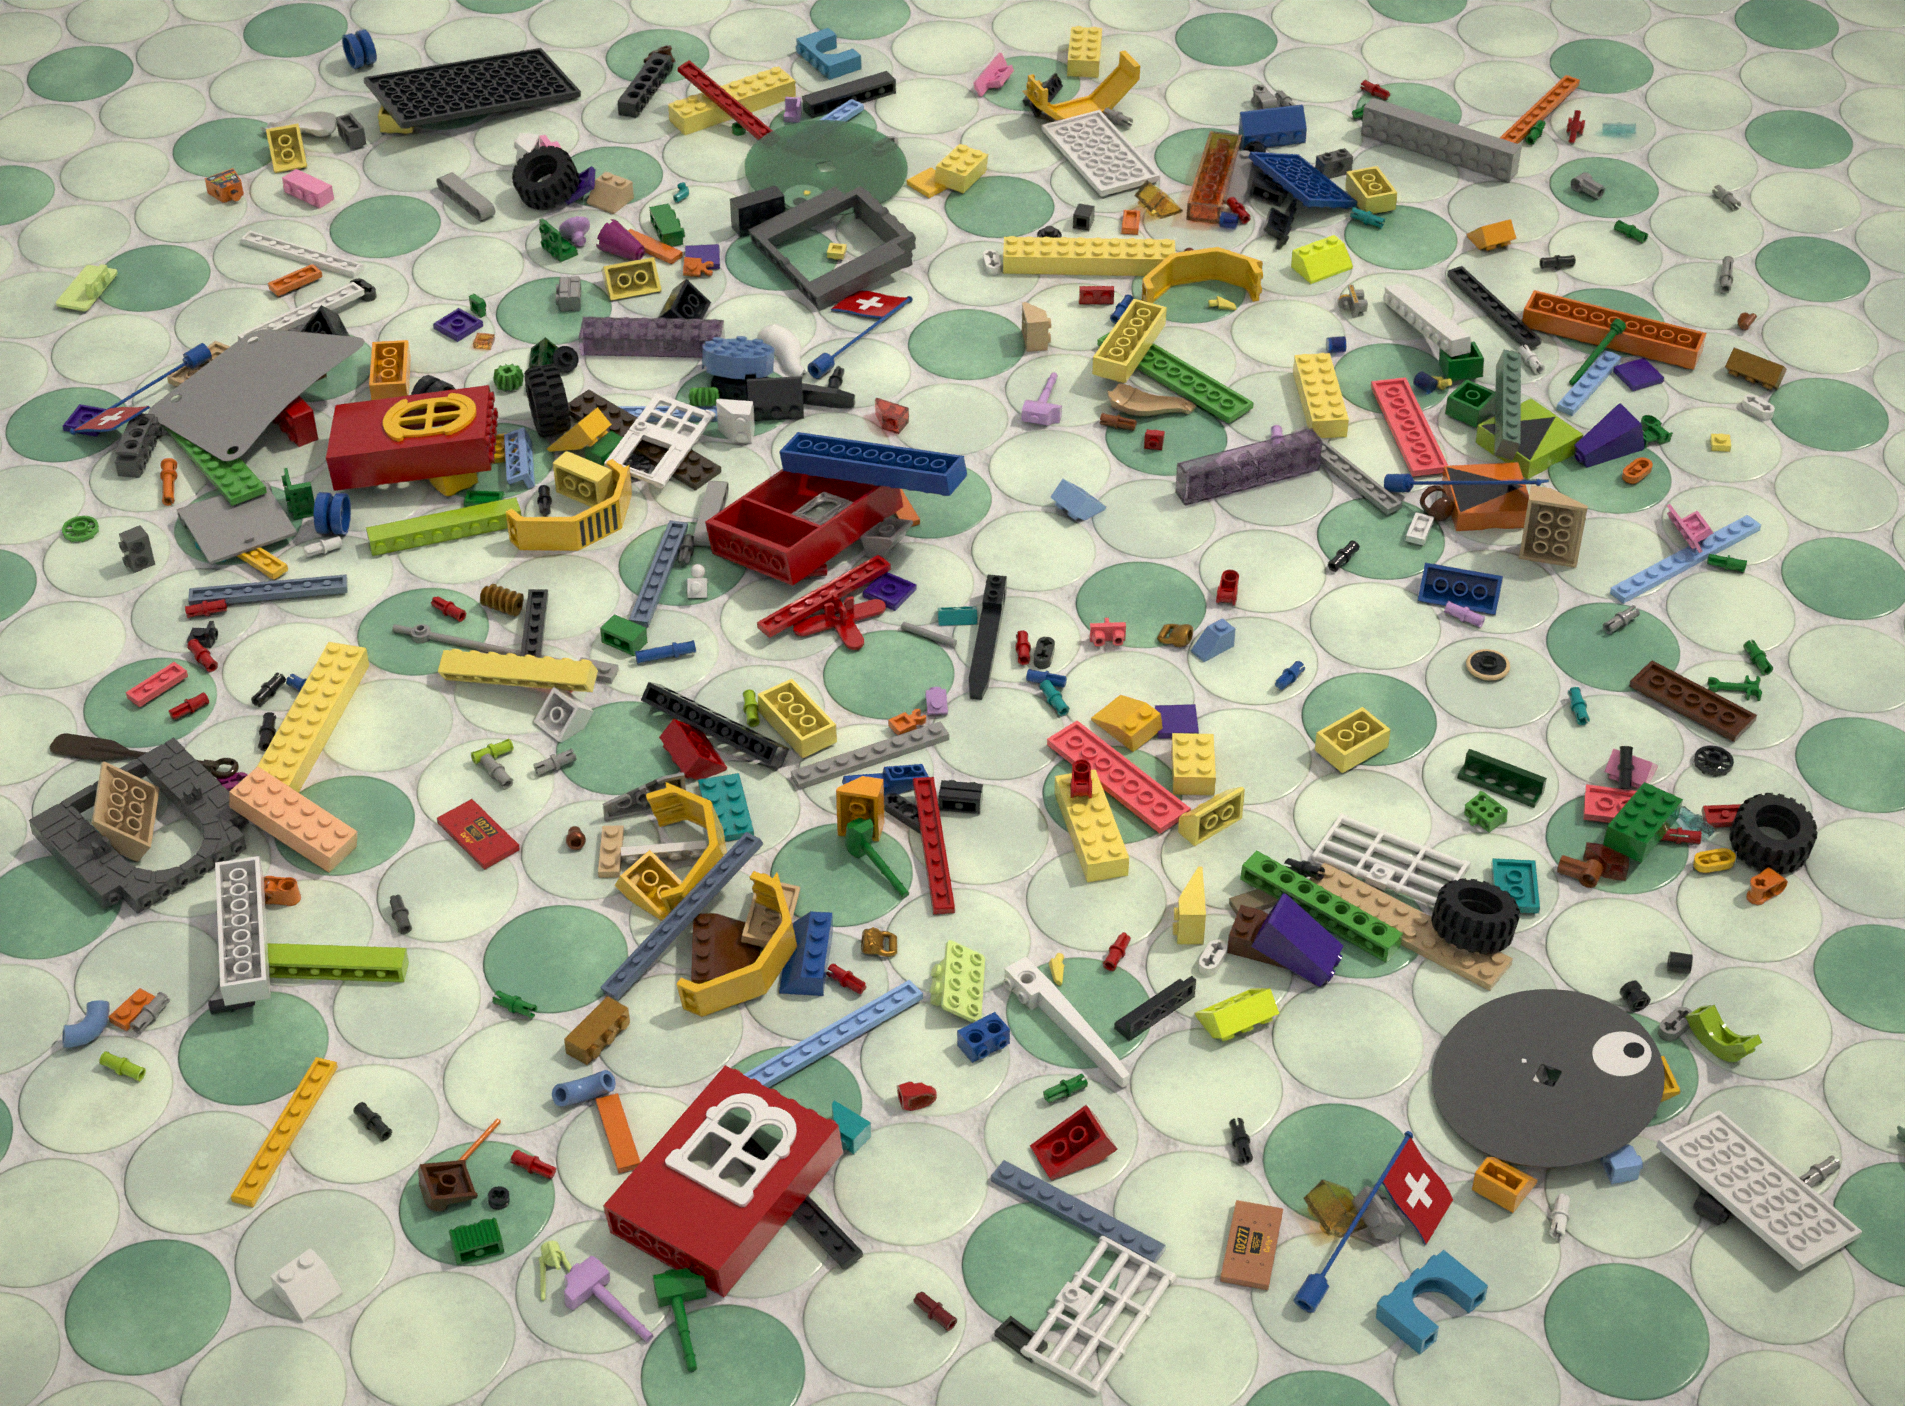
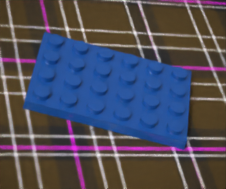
M1250 152L1248 158L1253 161L1255 166L1260 167L1263 173L1270 175L1273 181L1281 184L1284 190L1292 193V196L1303 202L1302 204L1306 207L1317 206L1319 208L1330 207L1334 209L1341 207L1348 209L1357 206L1358 202L1299 154Z

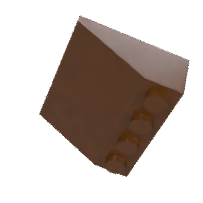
M702 913L693 919L691 982L702 984L755 963L760 956V946L741 942L746 922L717 913Z

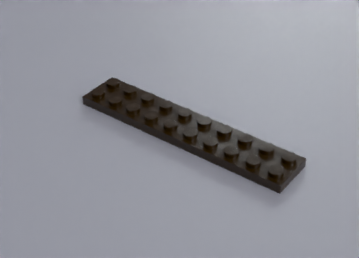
M589 389L568 403L570 416L579 422L598 407L612 424L606 429L608 433L612 431L621 437L626 435L637 419L634 415ZM641 440L632 453L638 456H645L650 464L656 467L669 449ZM691 449L672 477L697 490L720 474L721 466Z

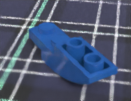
M923 764L886 766L883 768L882 773L843 776L842 783L844 785L862 776L883 779L885 797L890 793L901 794L913 789V778L929 776Z

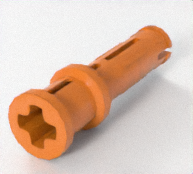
M165 458L160 464L162 469L160 478L163 481L162 503L170 506L175 501L174 481L177 479L176 469L178 464L172 458Z

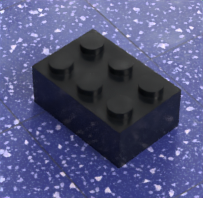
M775 185L730 198L731 227L739 237L749 235V229L785 212L784 194Z

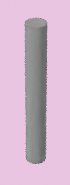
M903 622L901 625L903 630L951 647H955L957 644V640L919 626Z

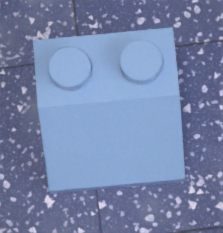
M1065 479L1061 480L1051 495V498L1056 501L1055 505L1063 511L1065 509L1068 510L1067 515L1075 520L1080 518L1085 521L1106 509L1104 504L1084 489Z

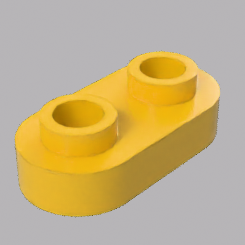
M1727 848L1698 852L1694 856L1693 867L1702 873L1730 869L1734 866L1736 855Z

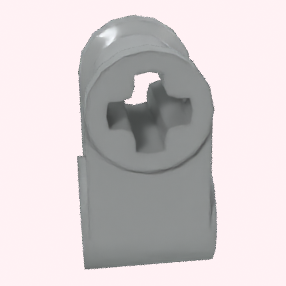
M1261 84L1253 86L1254 94L1251 98V103L1258 110L1277 108L1276 97L1272 95L1266 86Z

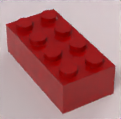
M300 396L296 397L272 420L274 424L277 423L283 433L288 435L289 440L298 447L318 440L314 412Z

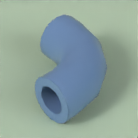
M95 1000L86 1004V1016L81 1022L63 1026V1048L86 1045L101 1034L108 1022L110 1012L108 1001Z
M603 1070L581 1079L560 1083L554 1086L552 1099L560 1107L584 1102L614 1091L616 1086L615 1078L610 1071Z

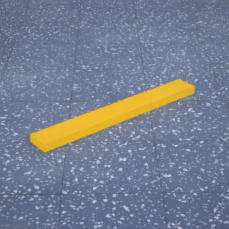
M319 1057L315 1058L232 1193V1202L254 1207L337 1070V1062Z

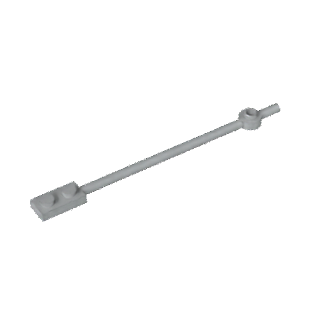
M394 624L392 629L393 632L412 636V640L416 643H426L429 640L487 652H496L501 655H506L507 653L517 656L521 655V650L434 633L425 624H418L413 628ZM580 658V660L586 659L591 661L597 668L596 681L612 684L619 671L617 664Z

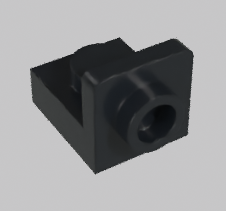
M209 621L207 628L192 627L187 643L192 639H197L204 648H212L214 641L218 639V629L215 628L214 621Z

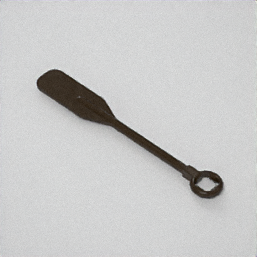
M69 733L58 735L50 744V751L54 754L98 761L120 758L138 759V757L147 753L129 750L113 740ZM221 758L216 761L197 760L208 772L218 779L230 778L239 769L238 762L232 758ZM220 765L232 766L227 772L217 771Z

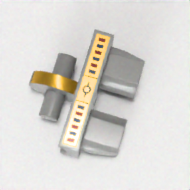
M1348 285L1349 295H1341L1337 303L1340 308H1350L1352 318L1358 317V312H1367L1368 302L1367 299L1364 300L1363 289L1355 290L1354 285Z

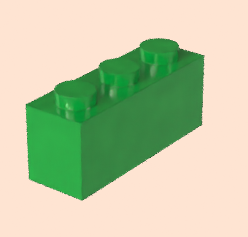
M669 203L649 207L650 221L660 242L671 247L683 245L685 231L683 227L681 228L679 218L676 219L675 210L671 209Z

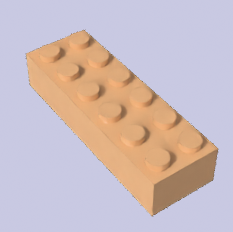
M258 766L229 792V807L328 873L357 847L356 830Z

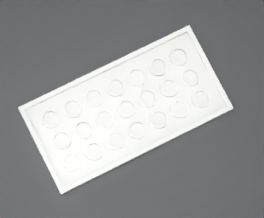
M1100 110L1042 125V131L1100 196H1107L1112 193L1160 181V174Z
M1719 1110L1660 1139L1656 1145L1660 1151L1799 1271L1858 1239L1862 1233L1856 1225Z

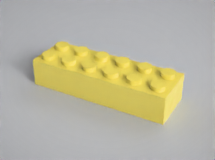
M1133 299L1093 356L1092 374L1126 383L1166 325L1167 307Z
M1330 353L1294 355L1293 375L1307 427L1321 438L1347 437L1349 418Z
M1096 769L1091 770L1092 799H1088V796L1070 798L1072 773L1055 776L1054 794L1087 883L1128 876L1129 856Z

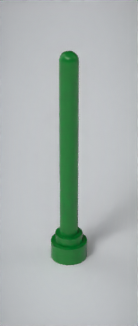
M1615 319L1612 322L1610 332L1569 381L1570 385H1575L1616 335L1623 333L1627 326L1622 320Z

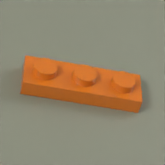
M311 264L269 282L268 288L276 296L284 295L289 291L322 278V271L314 264Z

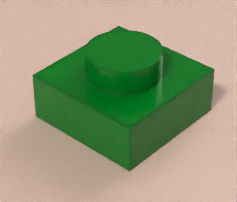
M475 293L470 295L471 311L480 318L486 316L485 300Z

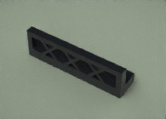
M1193 976L1184 981L1178 979L1117 1020L1114 1024V1029L1128 1041H1131L1195 997L1196 979Z

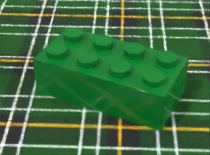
M1644 782L1607 826L1603 846L1642 863L1678 819L1683 799Z

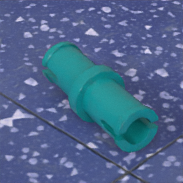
M1353 207L1351 212L1354 213L1350 214L1351 218L1363 221L1366 225L1371 224L1382 229L1385 218L1376 216L1370 211L1365 212Z
M1050 680L1043 681L1039 688L1047 697V702L1055 708L1059 716H1065L1070 708L1062 699V694L1054 688Z
M1572 687L1568 690L1571 710L1575 713L1577 724L1586 725L1590 721L1586 710L1587 703L1582 698L1580 688Z

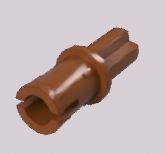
M1102 413L1100 416V425L1112 426L1115 429L1135 430L1137 425L1136 420L1123 418L1121 415L1113 416Z

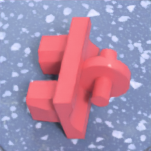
M1109 617L1104 618V623H1090L1089 639L1095 646H1103L1105 641H1112L1115 646L1123 645L1126 637V622L1109 623Z

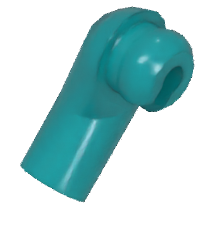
M685 182L677 185L678 193L673 195V200L676 203L689 195V188Z

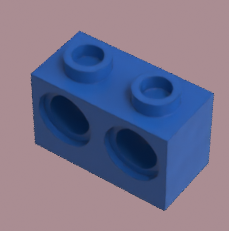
M996 1012L957 1030V1046L972 1063L1010 1044V1028Z

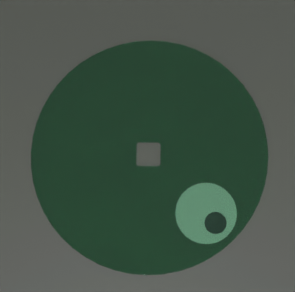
M838 120L804 121L778 128L759 139L751 147L745 159V174L752 188L758 191L776 185L784 194L785 209L788 210L833 187L846 194L862 186L866 191L870 192L874 199H878L880 204H882L900 190L906 180L908 171L904 153L890 138L869 127ZM831 161L836 170L821 172L816 164ZM804 190L810 191V194H804ZM853 207L838 215L854 213Z

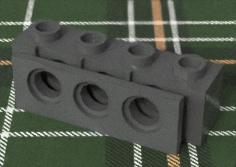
M141 413L128 422L115 450V455H118L115 460L118 476L140 478L143 470L146 469V463L151 458L152 450L157 445L158 437L162 434V426L159 425L158 417H155V414Z

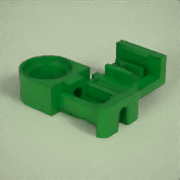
M1652 415L1642 416L1640 423L1644 431L1645 448H1647L1649 442L1657 441L1659 444L1670 442L1673 432L1669 433L1666 431L1656 417Z

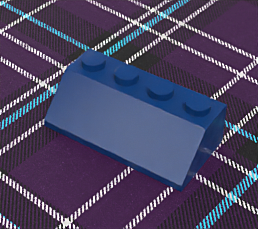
M1303 104L1240 112L1238 141L1243 150L1252 141H1259L1265 148L1306 143L1307 126Z
M1425 563L1418 601L1446 606L1450 601L1463 608L1468 607L1471 611L1496 615L1503 576Z
M810 911L792 923L797 948L782 970L779 994L824 996L826 972L833 935V915L831 912Z

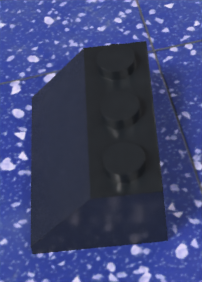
M685 279L672 290L657 319L670 331L695 334L711 301L691 282Z
M322 305L301 330V332L350 336L338 313Z
M802 376L747 379L748 401H753L754 421L804 418Z

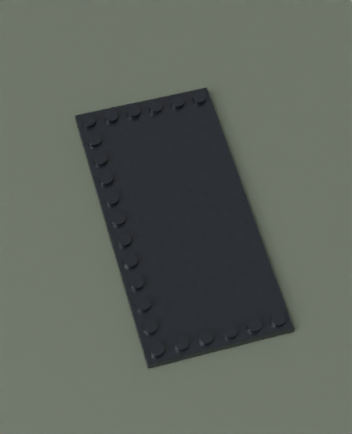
M542 48L364 77V84L401 129L555 101L573 100L574 98L581 97V91Z

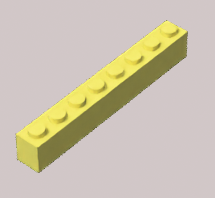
M452 649L451 651L443 650L438 673L445 680L545 689L555 687L568 691L593 693L598 670L591 661L586 659L573 661L569 658H562L560 660L549 656L536 658L532 655H525L523 657L512 653L499 655L496 652H488L487 654L475 650L463 652L459 649Z

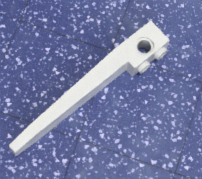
M1027 957L1005 968L1004 984L1008 990L1013 991L1022 1004H1025L1030 1010L1039 1007L1110 1079L1122 1088L1129 1084L1130 1074L1117 1056L1055 985Z

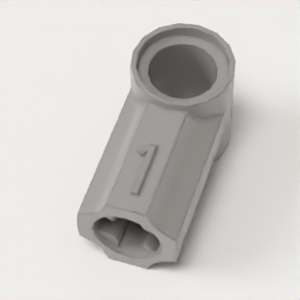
M1587 172L1578 175L1570 182L1571 188L1575 192L1583 191L1597 200L1601 199L1605 193L1606 188L1594 181Z

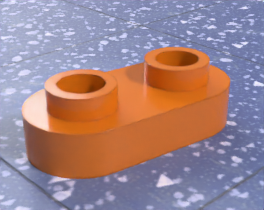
M1643 457L1635 459L1623 469L1622 479L1629 484L1638 483L1651 473L1652 461Z

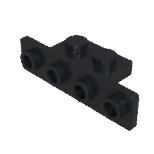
M1057 73L1052 74L1048 81L1042 82V87L1048 89L1049 103L1063 87ZM1027 96L1022 100L1025 106L1029 105L1035 118L1041 115L1043 111L1037 108Z
M1295 200L1288 206L1285 214L1273 207L1268 212L1263 230L1269 235L1278 238L1275 246L1277 249L1281 245H1285L1289 239L1288 234L1292 229L1290 225L1294 220L1293 215L1297 210L1295 208L1297 201Z

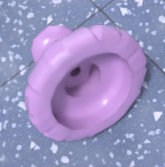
M576 216L564 221L558 230L563 238L572 239L575 246L581 247L586 243L584 235L590 229V222L586 217Z

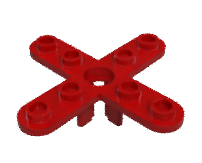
M832 592V603L824 604L823 610L825 613L795 623L793 631L796 635L807 636L835 628L848 649L858 650L864 646V637L854 622L884 613L886 604L882 600L873 599L854 605V597L851 596L844 600L843 605L836 592Z

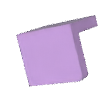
M785 97L784 122L800 123L802 116L801 97Z

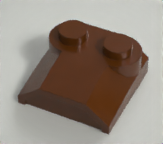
M465 1160L419 1165V1187L425 1204L430 1210L444 1211L449 1204L477 1198L478 1194L475 1192Z

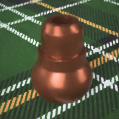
M572 826L568 830L566 844L573 850L581 849L585 845L586 837L579 827Z

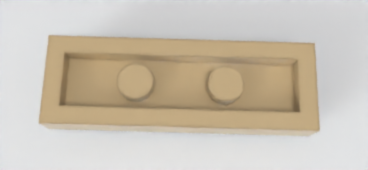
M624 825L602 826L598 866L599 878L620 877Z

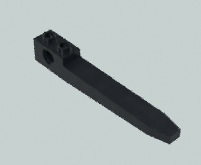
M714 375L711 387L718 389L719 398L747 401V379L758 378H755V375H745V379H733ZM802 383L803 404L830 408H854L855 394L836 388Z
M987 575L981 617L969 674L970 699L982 700L989 687L1007 595V576Z

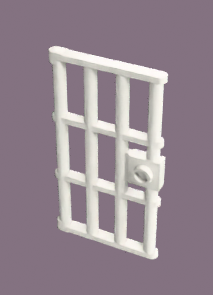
M1340 813L1311 857V860L1314 862L1326 863L1352 874L1356 878L1365 879L1366 884L1384 891L1388 888L1397 894H1404L1432 906H1435L1437 898L1405 886L1406 883L1411 881L1437 892L1444 885L1414 874L1416 868L1449 881L1455 879L1458 881L1463 878L1471 867V862L1459 860L1433 850L1429 846L1417 844L1391 834L1387 830H1381L1349 818L1348 815ZM1344 824L1373 835L1376 838L1372 842L1340 830L1339 827ZM1335 836L1368 850L1365 854H1362L1330 840ZM1382 840H1386L1419 854L1416 858H1413L1379 844ZM1326 848L1357 860L1359 863L1355 867L1324 855L1322 852ZM1374 852L1408 864L1410 867L1406 871L1371 856ZM1424 856H1428L1460 870L1458 874L1426 863L1422 859ZM1366 864L1372 866L1370 872L1363 870ZM1395 875L1402 878L1399 883L1392 881Z
M1101 1236L1098 1239L1099 1244L1080 1271L1075 1272L1072 1282L1065 1284L1055 1299L1053 1309L1048 1310L1044 1322L1027 1346H1023L1020 1350L1024 1356L1032 1358L1033 1361L1095 1396L1102 1389V1383L1118 1359L1125 1355V1349L1145 1319H1149L1152 1315V1309L1168 1285H1172L1177 1278L1173 1272L1160 1267L1105 1236ZM1108 1248L1119 1254V1256L1099 1283L1088 1277V1275ZM1130 1260L1139 1265L1140 1268L1120 1295L1109 1287L1125 1263ZM1150 1271L1161 1277V1280L1144 1305L1141 1306L1131 1301L1130 1298ZM1084 1284L1085 1286L1093 1289V1294L1090 1295L1088 1292L1082 1290L1080 1286ZM1104 1295L1116 1303L1096 1332H1093L1084 1327L1083 1324ZM1125 1307L1137 1315L1118 1343L1115 1344L1104 1338V1336ZM1063 1310H1066L1075 1316L1077 1315V1317L1072 1320L1061 1313ZM1057 1321L1066 1326L1068 1330L1047 1358L1035 1350ZM1078 1333L1090 1341L1069 1370L1058 1364L1057 1361ZM1098 1345L1111 1351V1353L1090 1382L1078 1374Z

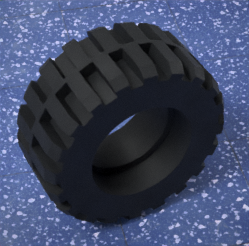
M541 146L539 149H532L530 153H525L523 158L517 161V165H515L512 173V183L521 200L528 207L547 210L548 208H556L557 205H562L565 200L571 198V194L575 193L576 187L579 184V173L565 150L559 147L555 148L554 146ZM553 174L548 179L538 182L544 176Z
M547 364L528 368L524 373L525 387L531 415L538 435L546 437L568 432L571 429L570 411L558 367L554 364Z
M1761 793L1754 795L1753 798L1749 797L1738 808L1730 828L1729 838L1732 842L1733 850L1737 851L1736 855L1741 860L1744 859L1746 861L1745 864L1749 867L1753 866L1759 872H1763L1766 868H1772L1781 875L1787 874L1788 871L1794 872L1806 863L1817 839V825L1810 811L1807 812L1806 807L1802 803L1798 804L1796 799L1792 797L1789 799L1780 793L1778 795H1773V793L1762 795ZM1758 827L1774 828L1783 833L1788 840L1770 838Z
M1462 878L1458 881L1456 879L1441 887L1432 912L1431 921L1438 936L1441 939L1444 938L1448 944H1453L1460 950H1468L1470 953L1479 952V954H1487L1490 952V954H1494L1506 949L1512 943L1520 918V910L1515 899L1510 897L1508 892L1500 890V887L1490 885L1486 881L1480 882L1477 879L1466 880V878Z

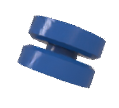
M366 29L356 31L355 35L349 33L342 36L344 54L353 69L362 67L364 63L370 65L377 61L375 45Z
M319 492L314 504V526L318 534H329L333 531L336 535H346L351 520V503L348 494L336 493L332 496L331 493Z

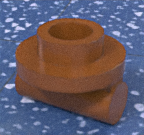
M1746 312L1741 313L1737 321L1739 327L1742 330H1748L1757 318V315L1755 313L1750 315Z

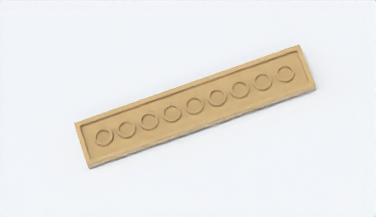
M1324 863L1321 866L1324 867L1325 873L1318 871V873L1325 875L1322 880L1309 879L1402 932V946L1489 991L1512 965L1513 958L1499 951L1494 954H1490V952L1487 954H1479V952L1470 953L1468 950H1460L1455 945L1448 944L1434 930L1431 916L1329 864Z

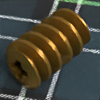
M491 584L489 587L485 586L481 590L480 604L482 606L494 608V610L511 616L514 615V617L518 616L522 610L524 601L522 593L517 594L516 591H510L508 588L504 589L502 586L497 587L496 584Z

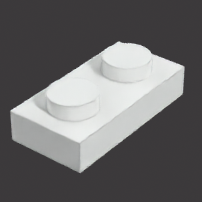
M1415 513L1405 541L1424 545L1433 525L1434 517Z

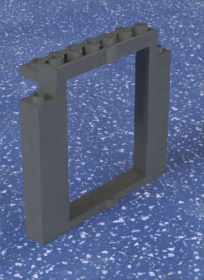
M862 186L846 194L833 187L749 229L752 244L819 311L904 267L913 265L911 258L913 254L911 251L916 249L914 233L910 232L903 223H900L895 215L889 213V210L883 207L878 199H874L870 192L866 191ZM852 207L855 219L860 218L885 242V244L810 282L790 263L787 257H784L774 247Z

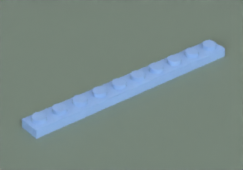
M1746 515L1714 532L1705 540L1699 541L1698 543L1703 552L1699 553L1696 548L1691 549L1688 546L1611 587L1610 594L1624 604L1708 559L1709 554L1715 555L1760 531L1761 524Z
M908 980L743 1075L750 1079H756L762 1085L769 1088L923 999V993Z

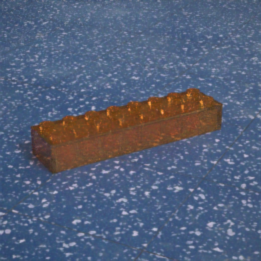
M1216 131L1209 132L1187 202L1186 220L1220 224L1236 157L1242 147V135Z

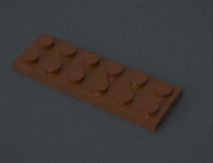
M1653 660L1630 680L1629 687L1733 742L1757 718V715Z

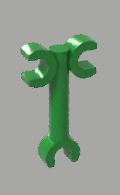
M1746 675L1744 683L1720 682L1715 677H1708V690L1714 693L1719 690L1746 692V700H1749L1751 695L1756 696L1757 701H1760L1762 697V691L1759 689L1761 681L1759 676L1756 677V681H1751L1749 675Z

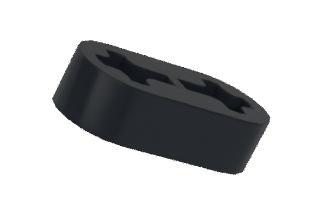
M356 278L350 281V283L354 282L364 289V295L359 297L363 301L369 302L377 298L376 288L365 280Z
M1041 637L1037 641L1034 652V666L1039 669H1046L1052 663L1055 641L1051 637Z

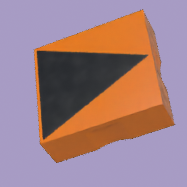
M1518 462L1444 466L1442 481L1523 479ZM1525 484L1442 485L1454 504L1451 516L1456 531L1524 528L1529 500Z

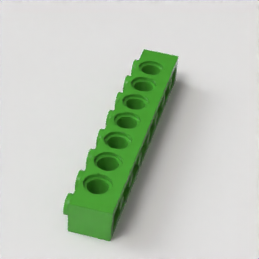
M1256 850L1242 865L1240 880L1278 900L1285 893L1322 927L1383 962L1387 963L1400 948L1402 932L1292 871L1285 865L1276 862L1269 856Z

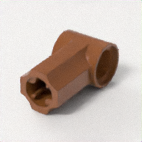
M1565 855L1561 856L1557 868L1558 873L1579 879L1580 884L1587 888H1594L1597 885L1604 870L1603 865L1597 860L1591 859L1583 862Z

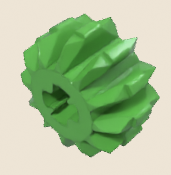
M505 363L504 366L499 365L497 369H494L493 382L498 390L503 389L504 392L507 390L512 392L513 389L518 390L519 387L523 386L524 374L518 365L514 366L513 363L507 365Z
M692 387L688 394L689 402L692 406H716V400L719 399L716 387Z

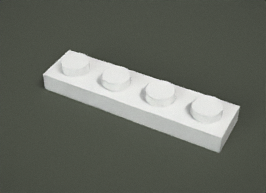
M707 841L621 847L622 861L633 864L651 850L660 860L661 858L678 860L682 856L700 858L707 848Z

